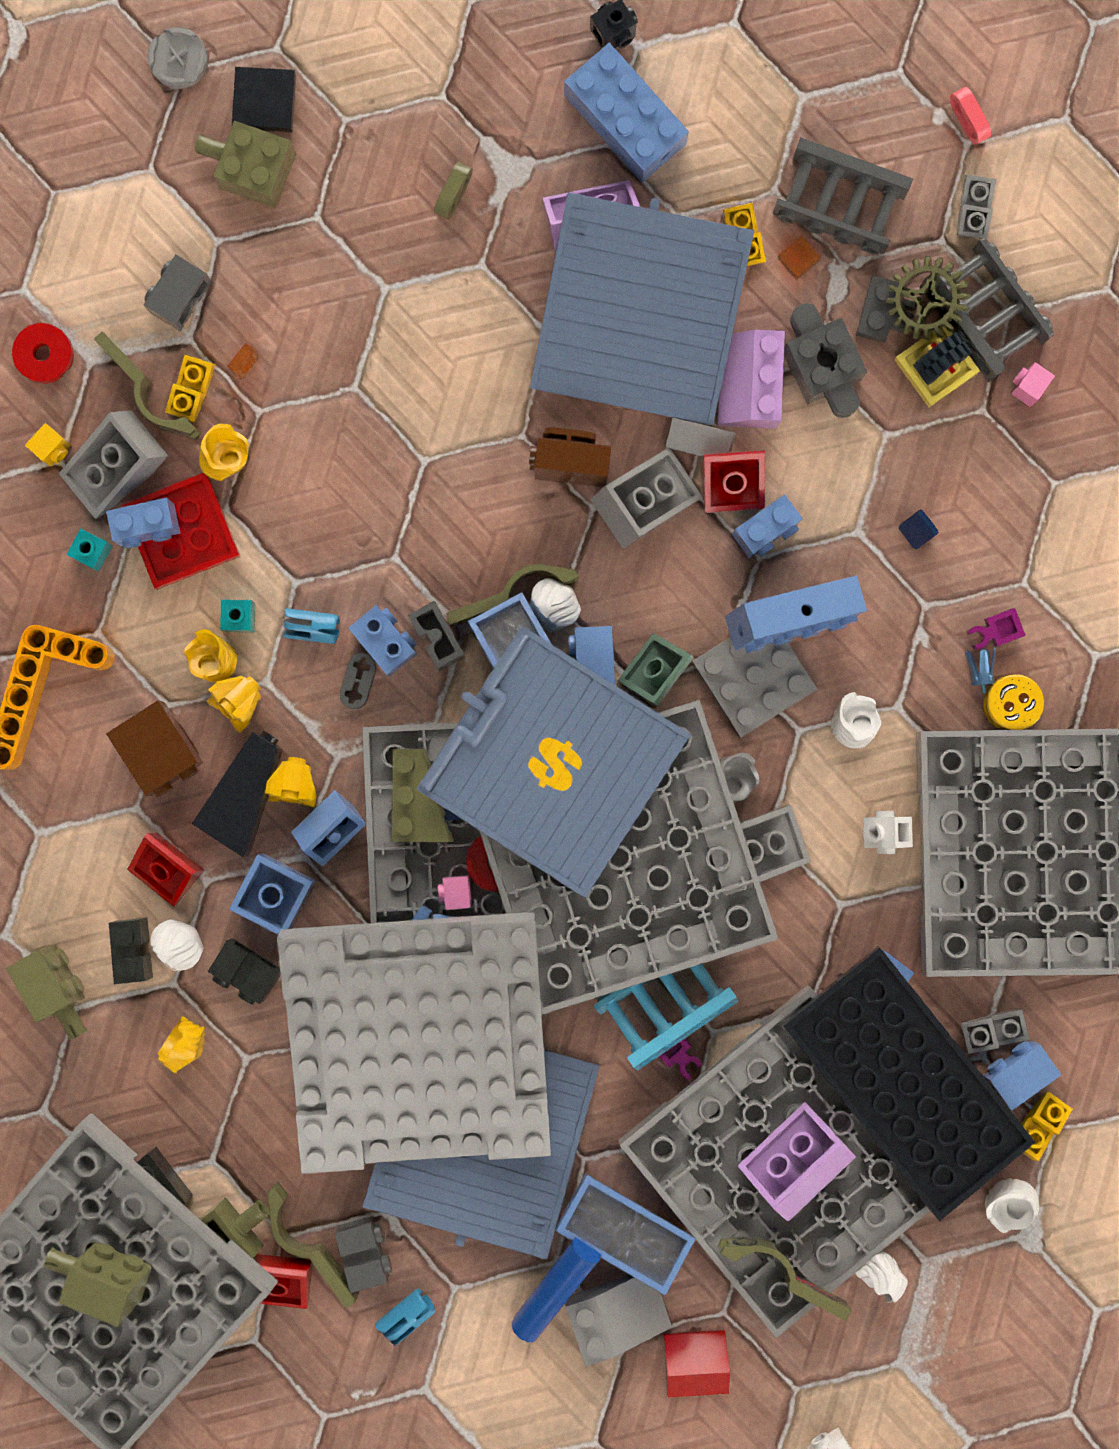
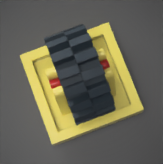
M945 326L942 327L944 332L942 338H938L934 330L932 331L931 340H925V337L894 359L929 408L980 372L969 356L973 351L959 332L953 334Z

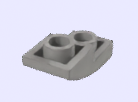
M972 175L964 177L957 235L978 239L986 238L987 240L993 211L991 205L996 179Z
M673 418L666 447L699 456L731 453L736 433Z
M1022 1008L961 1023L969 1054L996 1049L1000 1045L1030 1040Z

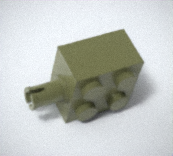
M234 120L225 143L205 137L202 134L198 136L195 143L196 154L219 161L213 177L220 189L276 209L296 156L291 140Z
M54 945L33 952L7 967L6 970L34 1021L37 1023L52 1016L58 1017L70 1041L88 1031L74 1008L77 1002L85 998L82 993L84 986L79 977L73 976L68 968L69 959L66 953Z
M225 1197L199 1219L226 1244L232 1239L251 1258H254L264 1245L251 1229L268 1218L270 1212L262 1201L257 1200L250 1208L239 1214Z
M94 1243L78 1258L63 1253L56 1248H51L43 1265L46 1269L49 1268L67 1276L58 1303L116 1327L123 1322L142 1300L152 1269V1265L145 1263L137 1256H127L115 1251L110 1245Z

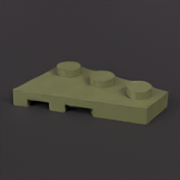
M393 749L392 842H454L452 833L448 830L444 816H446L444 807L416 790L431 767L426 749Z

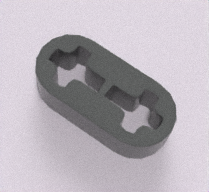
M367 653L355 654L351 657L340 690V699L350 709L362 708L367 703L377 665L375 660ZM364 658L367 659L366 664L371 666L369 671H364L361 680L357 679L359 670L355 668V663H361ZM356 682L360 683L358 693L362 695V699L355 700L354 704H350V698L346 696L347 691L351 692L354 690Z

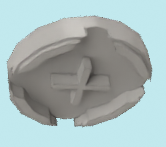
M173 27L164 30L165 33H162L159 37L157 35L152 40L148 49V64L153 75L163 85L173 89H186L195 85L204 76L208 67V53L202 40L193 31L183 27Z

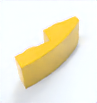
M753 203L723 209L722 213L726 225L754 230L747 266L766 262L761 232H758Z
M184 354L177 383L172 385L165 413L180 418L185 417L187 420L195 422L208 391L216 364Z
M1048 1091L1041 1096L1021 1123L1036 1142L1023 1153L1033 1161L1040 1160L1053 1135H1059L1073 1110Z

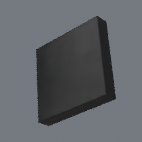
M235 67L232 125L235 120L263 131L293 132L296 88L295 70Z

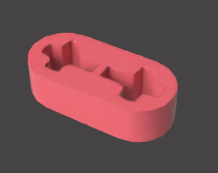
M964 87L950 95L952 109L969 140L977 145L990 138V125L971 90Z

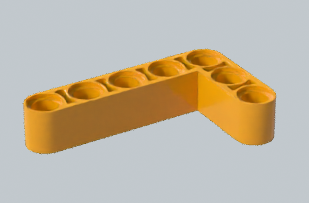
M31 625L24 630L0 707V753L5 748L10 752V760L6 764H3L0 760V769H16L23 761L53 658L104 671L109 669L115 661V654L111 647L98 641L40 625ZM43 632L45 642L42 646L36 647L34 638L38 633ZM72 640L74 650L70 655L66 656L63 652V646L67 641ZM101 648L104 653L103 659L95 664L92 660V654L96 649ZM34 661L36 672L29 677L26 674V666L29 662ZM25 690L28 700L24 705L20 706L17 696L21 691ZM16 719L19 723V730L16 734L12 735L8 728L10 722Z

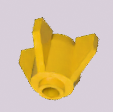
M239 676L218 681L208 689L212 696L206 701L210 706L219 709L230 720L236 731L241 733L249 725L256 704L261 699L259 693L261 687L249 676L247 678Z
M288 757V761L281 762L280 766L266 783L265 794L269 795L268 801L300 803V805L315 808L317 794L311 776V766L306 765L305 759Z

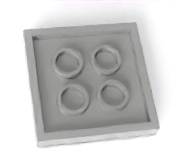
M730 637L692 661V664L739 738L817 690L788 643L774 646V643L764 646L761 650L746 653L745 649L735 651Z

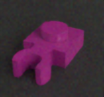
M1015 608L984 619L987 628L975 626L966 632L967 635L978 633L981 636V642L972 646L973 650L986 647L991 639L994 647L1026 636Z
M685 1039L659 1056L669 1068L677 1062L680 1073L686 1079L691 1078V1075L685 1070L687 1063L694 1062L699 1068L703 1066L697 1056L686 1053L691 1045Z

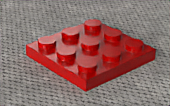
M204 472L121 505L122 507H127L163 498L169 499L175 505L180 534L171 535L172 538L165 541L141 542L142 545L138 546L153 587L156 590L241 557L211 480Z

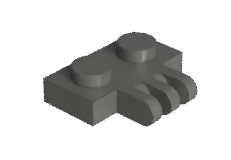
M874 275L871 277L856 336L885 343L889 329L902 332L905 323L899 326L893 324L895 319L900 316L899 313L892 316L888 314L890 309L896 307V303H886V298L896 296V292L889 291L888 286L898 287L900 282ZM904 299L907 310H916V302ZM907 312L909 316L913 319L914 314Z

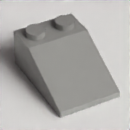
M132 411L110 412L59 472V475L93 517L97 519L147 480L168 455Z
M668 448L607 484L590 500L621 547L625 549L700 500L702 495L671 448Z
M791 805L740 822L759 882L810 862Z
M632 1275L572 1294L566 1302L567 1313L585 1367L616 1357L672 1328L661 1292Z

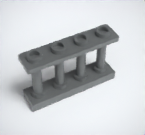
M800 137L793 156V160L798 161L800 166L787 201L777 199L773 214L777 215L778 219L785 223L793 224L796 222L804 225L812 233L822 234L823 232L834 236L833 238L839 243H853L861 246L862 250L869 254H884L889 246L890 239L882 237L894 201L897 199L904 200L910 190L913 178ZM818 168L826 171L828 176L815 211H811L798 206L810 170ZM845 178L853 181L856 186L844 219L841 222L826 216L839 179ZM870 188L878 190L884 195L871 232L854 226L866 191Z
M982 238L973 248L976 256L951 274L961 270L963 275L956 280L960 282L984 265L994 280L972 294L970 299L960 301V304L969 307L968 311L958 309L956 314L963 318L961 323L956 322L954 319L950 322L955 328L953 334L956 332L961 334L973 351L969 356L987 381L991 382L1006 369L1003 365L1006 358L1035 338L1043 345L1054 335V332L1052 331L1053 326L1050 320L1045 315H1041L1036 309L1032 295L1027 291H1023L1018 284L1015 272L1010 267H1006L999 258L1000 253L993 243L988 242L986 238ZM930 275L924 279L922 284L919 286L920 288H922L925 285L927 279L930 278ZM939 277V294L944 298L952 300L950 284L944 277ZM1001 289L1012 304L982 325H974L968 317L969 311ZM932 290L925 294L931 303H942V300L935 299V296L931 295L933 293ZM944 307L935 308L942 318L949 311V309ZM1019 313L1029 328L1000 349L992 350L986 341V336Z

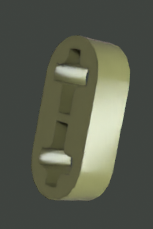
M461 162L456 163L438 197L434 213L450 219L468 186L473 168Z

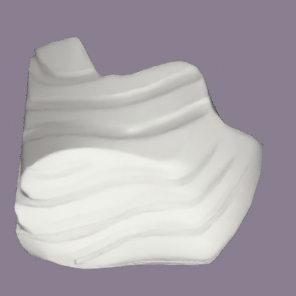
M546 578L534 586L529 606L544 630L549 632L561 631L577 620L581 608L572 587L552 578Z
M855 692L849 693L842 698L834 711L831 721L832 734L835 735V738L844 746L854 749L863 748L868 745L881 726V719L876 709L875 700L857 695Z
M170 919L164 921L154 929L151 935V947L155 955L172 971H182L193 967L200 959L204 949L197 930L193 926L177 920Z
M1009 1178L999 1181L989 1190V1194L985 1199L987 1219H990L991 1223L1002 1233H1006L1009 1230L1027 1228L1039 1212V1198L1035 1189L1027 1182L1019 1179Z
M884 1251L876 1254L855 1272L870 1288H874L878 1295L884 1294L887 1303L897 1302L904 1294L908 1284L907 1278L899 1270L895 1259Z

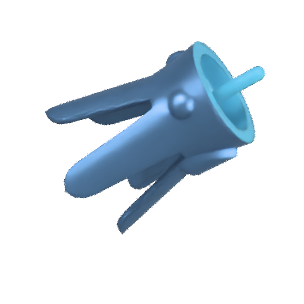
M996 648L993 650L991 668L988 649L980 651L979 672L971 652L965 651L971 671V686L982 685L984 694L986 693L985 684L995 683L993 667Z

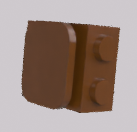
M545 427L543 428V438H538L537 446H531L529 470L535 472L536 480L604 487L607 485L611 446L595 444L596 434L593 432Z
M159 700L106 733L145 796L156 795L158 798L173 789L171 786L173 782L179 778L183 781L191 778L199 772L197 767L203 764L196 747L184 728L176 721L166 703Z

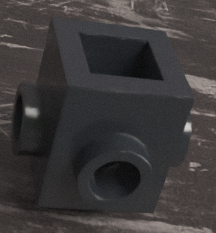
M617 0L614 3L609 1L603 4L595 14L590 16V30L601 49L609 42L614 48H624L633 41L638 19L631 6L626 7L623 0Z

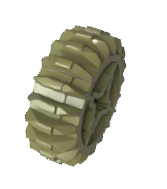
M925 256L924 266H921L920 261L915 258L912 260L914 270L911 271L907 265L901 267L902 271L906 274L904 278L894 274L893 279L900 282L899 286H888L889 291L896 292L895 297L886 298V303H896V307L890 309L888 314L892 316L899 313L900 316L895 319L893 324L899 326L905 322L906 324L902 329L903 334H908L914 328V339H919L922 331H924L925 340H931L932 330H935L938 338H942L944 336L943 326L949 332H953L955 328L950 321L952 319L959 323L963 321V318L956 314L958 309L961 311H968L969 309L968 306L960 304L961 299H970L969 293L960 292V289L966 288L969 285L968 281L958 283L956 280L963 275V272L958 270L951 274L950 272L954 268V263L952 262L947 263L943 269V258L937 257L934 266H932L930 256ZM931 273L930 278L927 279L921 289L907 288L912 280L919 275ZM940 275L951 286L952 300L944 298L939 294L940 282L938 281ZM929 290H932L933 293L931 295L935 296V299L942 300V303L930 302L925 307L923 306L925 301H921V298L915 297L914 294H928ZM904 297L910 298L917 303L916 314L918 316L916 321L907 313ZM944 307L949 309L947 314L939 321L925 324L927 317L930 316L934 308Z

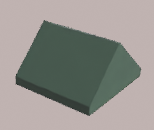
M653 633L617 681L655 709L694 657Z

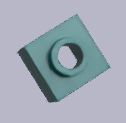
M80 528L66 555L99 572L113 545ZM87 543H90L91 550L88 553H83Z
M221 600L220 630L223 632L255 633V602L252 600ZM232 611H240L241 616L238 620L231 619Z

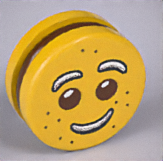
M1008 675L995 680V683L989 685L983 697V710L986 718L993 726L1000 730L1027 729L1038 721L1044 708V697L1041 689L1032 679L1023 675Z

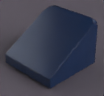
M921 509L898 527L914 549L920 548L939 533L938 529Z

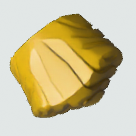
M229 424L214 425L206 433L200 445L199 465L201 470L210 478L222 481L242 470L248 457L249 443L247 439L234 431Z
M207 629L196 631L195 638L184 649V655L187 658L191 674L214 683L228 679L235 671L238 654L235 652L234 647Z
M181 1016L159 1050L158 1060L175 1074L198 1059L204 1049L205 1027L194 1024V1022L188 1021L187 1018Z

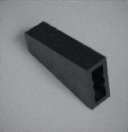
M264 730L261 735L257 732L251 733L192 822L194 826L241 857H248L252 851L268 799V794H265L266 783L276 771L283 750L276 745L279 740Z

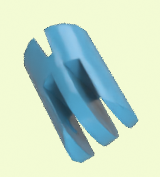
M285 608L284 615L291 618L284 620V628L289 630L283 632V638L335 644L337 642L339 629H336V624H340L338 615Z
M419 1288L415 1289L375 1323L376 1329L386 1339L390 1340L394 1346H397L436 1312L431 1299L426 1294L421 1297L420 1294L423 1291Z

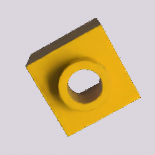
M45 423L25 446L40 460L52 467L54 463L58 464L68 454L67 449L71 444Z

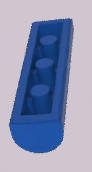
M575 1237L515 1314L511 1325L516 1336L525 1342H535L598 1263L602 1254Z

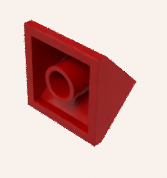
M764 450L703 455L701 479L705 513L765 508Z
M147 833L144 836L127 868L129 872L173 907L178 904L204 871V869L159 833Z
M256 1254L253 1259L278 1281L260 1304L307 1309L313 1266L312 1261Z
M725 1330L664 1334L668 1398L729 1394L730 1367Z

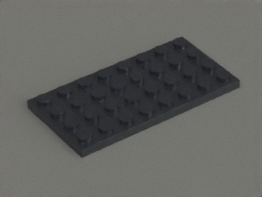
M878 946L782 1024L939 1221L1036 1143Z

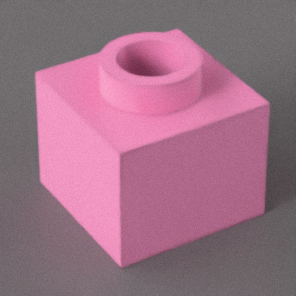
M1036 362L1028 369L1023 367L1013 380L1016 387L1011 394L1031 407L1040 399L1055 375Z
M470 875L443 878V884L438 885L439 903H445V910L471 908Z

